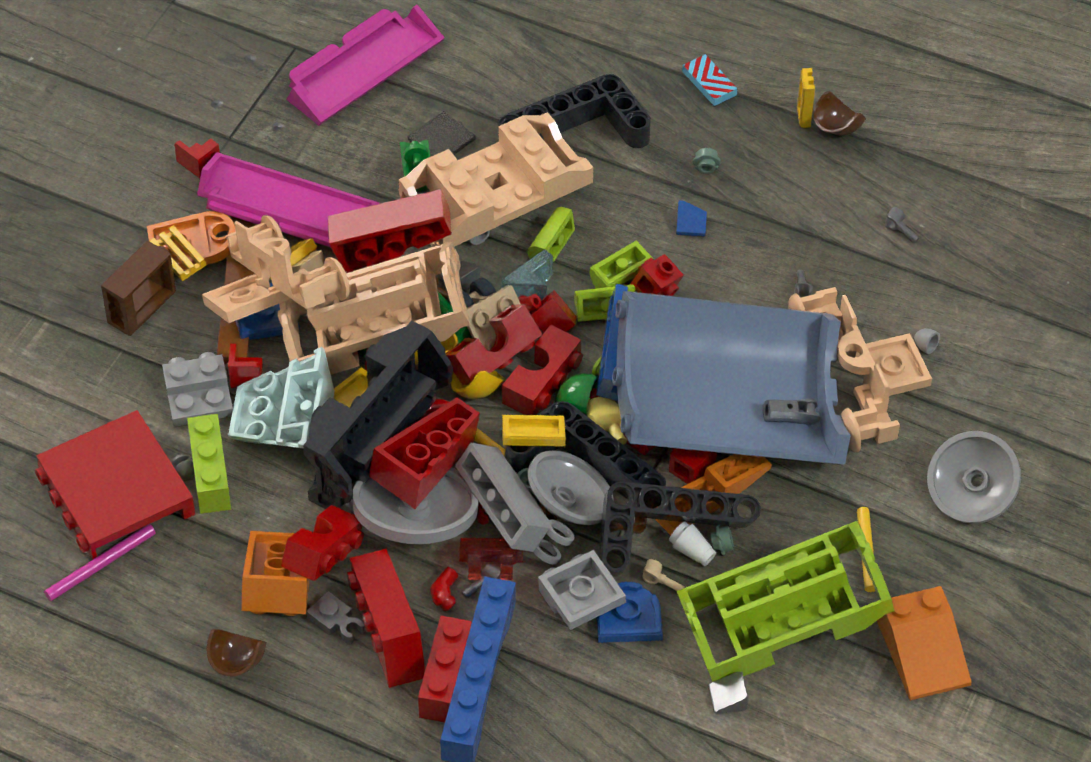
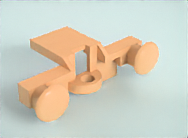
M263 215L261 223L250 228L235 221L236 232L226 235L231 257L255 274L202 294L204 305L225 321L231 323L287 301L289 298L305 309L326 302L324 296L335 293L339 299L345 300L349 295L350 286L343 266L337 259L327 257L324 266L309 272L303 268L293 274L290 262L292 253L288 240L284 239L277 222L271 216ZM270 277H271L272 284H273V286H271V287H270V283H269V278H270Z
M836 287L816 291L813 295L801 298L795 293L789 298L788 309L833 314L841 321L837 345L838 361L849 372L864 375L863 385L854 387L853 392L861 410L852 412L850 408H846L841 413L843 423L851 435L848 448L853 452H860L861 440L873 437L877 444L898 439L899 421H891L887 413L889 396L931 386L932 377L911 334H904L866 344L857 326V317L846 295L842 296L841 308L839 310L836 304Z

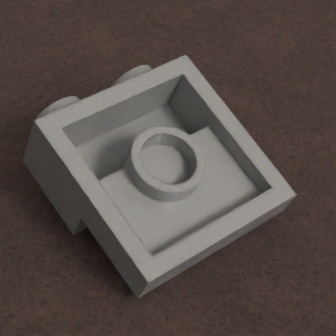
M205 352L198 359L192 360L176 357L171 359L168 364L162 365L173 427L188 424L187 418L218 414L220 419L232 416L233 406L222 354L215 355L212 352Z
M594 550L584 555L579 554L569 562L557 568H550L541 576H538L539 592L554 614L557 612L560 614L570 630L626 603V595Z

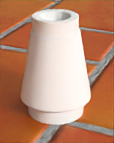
M686 521L681 523L669 538V541L674 544V549L701 563L704 567L712 561L717 553L695 525H689Z

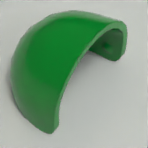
M586 373L571 376L559 388L554 403L560 401L568 402L587 416L590 393L592 388H597L599 376Z

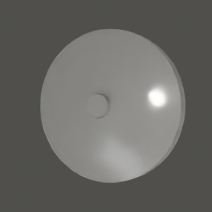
M452 467L416 509L409 506L372 478L366 483L358 480L353 490V512L357 520L370 532L382 538L400 543L430 544L454 538L473 524L478 513L479 500L459 471Z

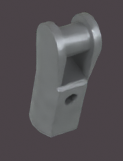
M767 399L763 405L764 420L803 424L817 423L820 420V415L816 413L815 409L818 406L817 400Z

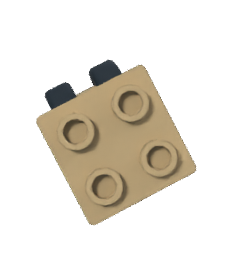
M481 277L470 284V294L463 290L462 294L470 325L467 328L472 338H479L485 349L489 351L494 346L496 340L495 331L489 321L510 305L520 304L513 286L507 285L496 291L486 278Z

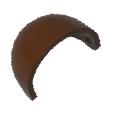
M826 91L814 108V121L821 130L833 135L843 136L851 134L858 130L866 120L863 114L852 111L831 91Z
M213 628L207 641V658L212 668L219 674L230 677L238 676L252 670L261 661L267 642Z

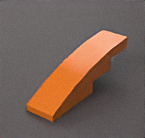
M733 454L707 467L703 477L681 488L740 494L769 471L772 464L762 456ZM683 498L675 499V506L679 511H689L688 501ZM708 501L706 503V509L710 514L720 508L716 502ZM655 519L670 536L683 523Z

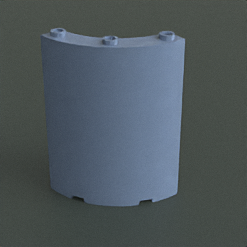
M623 291L622 300H618L616 304V318H619L617 367L613 370L612 383L617 386L621 432L625 433L630 444L845 465L851 435L847 431L841 415H835L833 407L838 403L836 379L830 378L831 362H836L837 345L841 321L833 314ZM767 399H815L818 403L815 409L816 413L820 415V420L814 424L765 421L763 405Z

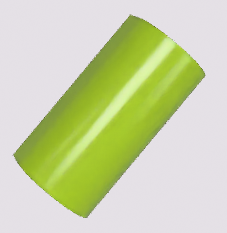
M557 207L527 250L528 257L533 263L546 269L551 267L575 231L572 209Z
M636 240L590 267L591 281L595 288L615 287L616 284L623 285L633 279L640 271L639 267L652 256Z
M624 285L628 286L629 292H635L634 285ZM615 287L574 291V305L578 322L607 319L609 301Z

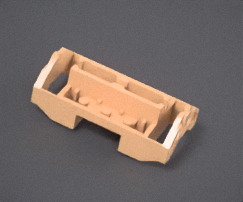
M548 112L542 115H523L499 126V142L457 160L452 152L447 149L423 160L407 176L399 179V195L401 198L418 195L416 189L425 185L430 191L441 189L450 208L452 235L430 243V245L435 247L452 241L455 247L593 183V166L586 158L575 154L562 138L555 120Z
M452 241L346 273L350 292L345 300L339 299L335 293L324 296L326 302L309 309H305L291 298L279 303L278 318L283 327V340L289 360L292 361L297 358L300 362L315 355L304 356L300 344L298 319L300 315L307 314L308 319L316 330L318 348L323 347L325 349L331 375L360 366L359 350L369 348L372 344H377L384 335L406 327L411 320L433 331L440 342L448 339L460 328L469 326V315L463 298L459 275L460 260ZM441 273L453 312L441 315L435 278V275Z

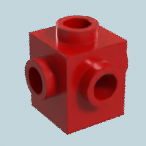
M664 254L655 260L652 257L647 259L639 267L640 271L630 285H634L638 293L673 296L679 290L677 285L684 274Z

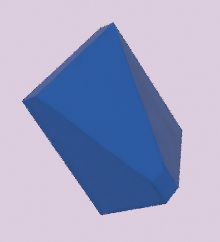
M679 200L676 235L705 236L707 212L690 203Z

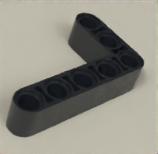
M614 74L602 75L503 115L498 121V142L500 125L523 115H542L547 112L555 120L560 133L605 115L628 146L643 148L650 141V116L621 78Z
M564 401L556 402L538 414L564 416L566 440L565 447H561L569 454L584 460L594 467L603 476L608 485L612 486L616 482H632L666 486V480L660 473L572 404ZM505 445L504 457L516 474H518L521 470L529 468L530 463L538 454L545 451H555L560 446ZM617 491L627 499L626 495L623 492ZM645 495L643 497L644 504L648 508L654 509L659 505L655 496Z
M616 482L608 489L604 497L599 558L612 577H617L624 572L631 559L634 517L746 528L760 516L761 506L756 498L744 494ZM616 491L623 492L627 497V504L617 505L612 499V493ZM645 495L655 496L658 500V507L655 509L648 508L644 504L643 497ZM683 498L688 501L689 511H679L675 506V499ZM708 501L716 502L721 510L719 515H711L707 511L706 503ZM738 505L748 506L751 510V518H742L737 512ZM613 522L620 523L624 527L625 534L620 537L614 536L609 530V525ZM610 553L619 555L622 559V566L619 568L611 567L607 563V555Z

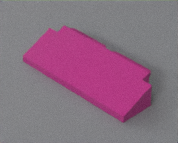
M415 5L404 19L396 10L391 13L387 9H382L346 33L342 38V47L339 48L335 44H330L292 69L289 73V79L291 80L289 87L292 90L286 100L320 126L437 46L445 37L418 5Z
M218 152L202 168L197 193L198 196L208 198L206 209L221 212L254 224H260L263 215L271 216L277 222L281 232L306 240L312 238L315 243L331 247L329 244L328 216L379 204V202Z

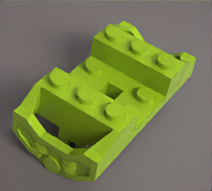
M857 521L677 591L712 682L736 672L742 671L743 676L775 665L771 653L773 651L831 629L835 640H839L868 628L885 614L894 611L892 599L878 564L874 562L873 551ZM857 550L879 598L878 601L863 607H859L849 585L842 562L840 563L839 555ZM714 603L718 608L737 655L717 664L696 612Z

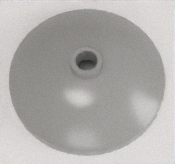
M983 431L963 432L945 441L933 455L927 473L928 489L937 507L950 518L970 524L987 522L1000 516L1014 502L1021 483L1020 464L1014 451L1001 438ZM977 477L983 478V483L980 486L973 485V481Z
M545 451L533 459L528 468V480L534 495L548 511L574 524L594 525L602 522L604 497L610 487L594 467L572 454L561 451Z

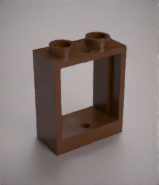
M146 241L101 285L108 324L131 336L176 292L171 254L166 248Z

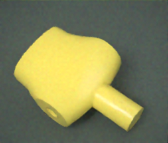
M603 397L589 400L587 417L624 445L627 439L621 432L619 404L615 400Z

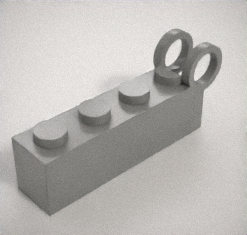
M470 443L455 467L511 549L534 552L542 561L549 564H557L561 558L560 551L553 544L544 540L543 537L547 533L557 543L568 546L575 538L573 532L563 523L549 520L498 447ZM553 528H556L559 531H561L566 537H563L556 533ZM540 547L547 549L553 556L543 552Z

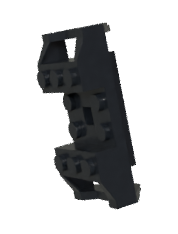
M411 320L406 327L384 335L377 344H372L366 352L368 388L361 397L357 396L350 408L330 397L323 406H318L314 410L311 417L309 439L303 445L304 455L316 471L313 486L308 490L309 501L324 509L331 505L340 508L342 505L350 503L353 499L352 483L356 479L365 483L370 479L369 474L374 448L418 422L436 401V393L433 391L446 387L452 382L453 367L451 361L445 354V348L433 331ZM417 351L418 366L415 367V352Z

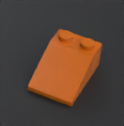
M250 531L242 576L241 611H250L254 614H264L266 612L283 613L287 616L306 614L310 579L281 567L286 541L294 533Z
M938 586L892 597L894 611L885 614L877 620V623L909 700L971 686L972 682L953 612L942 587Z

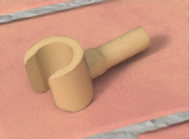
M647 560L642 575L643 580L647 584H657L659 582L676 591L685 587L666 575L661 574L662 564L659 561Z

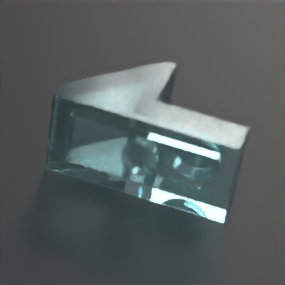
M544 249L502 279L501 289L510 285L513 286L517 297L537 294L542 300L547 296V284L545 282L553 275V255Z

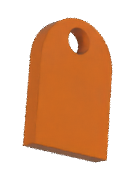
M206 211L147 226L148 239L150 241L153 238L156 240L160 239L159 234L162 232L169 233V228L174 225L204 258L206 265L221 261L230 255L226 236L216 237V235L221 231H229L228 234L236 232L232 219L226 214L217 211ZM173 239L172 241L177 245V247L195 265L196 262L191 258V256L182 248V246L175 239ZM167 245L163 246L169 251L171 257L183 271L188 269Z

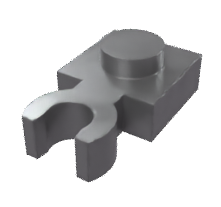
M329 591L306 611L308 620L330 636L336 630L339 631L341 639L347 644L351 645L353 643V635L348 632L349 630L355 629L361 634L365 632L362 620L351 617L352 608Z

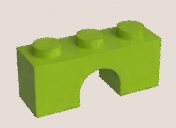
M218 414L187 418L200 514L231 510Z

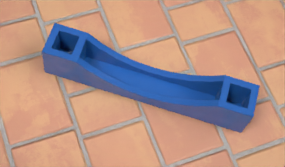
M484 576L440 739L441 760L475 762L496 663L503 641L509 630L516 604V582Z

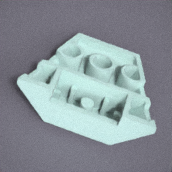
M323 347L314 350L315 355L300 362L296 358L289 362V367L275 374L269 371L237 386L228 436L233 440L304 448L303 445L309 439L311 417L314 410L318 406H323L330 397H334V388L325 349Z

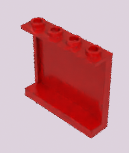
M138 410L36 455L39 468L35 469V473L40 484L49 487L50 491H48L51 502L55 508L61 507L64 512L62 513V518L69 531L75 530L77 534L75 539L82 553L88 552L92 560L97 557L96 548L176 511L180 512L184 520L195 515L193 496Z

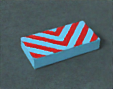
M706 54L683 65L682 72L713 106L737 95L736 86Z

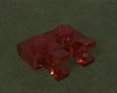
M460 538L459 562L468 563V580H481V564L485 562H498L500 564V579L513 580V565L523 563V550L511 549L504 538Z

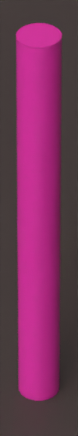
M151 524L146 525L46 589L44 593L48 600L53 601L154 536L156 532Z

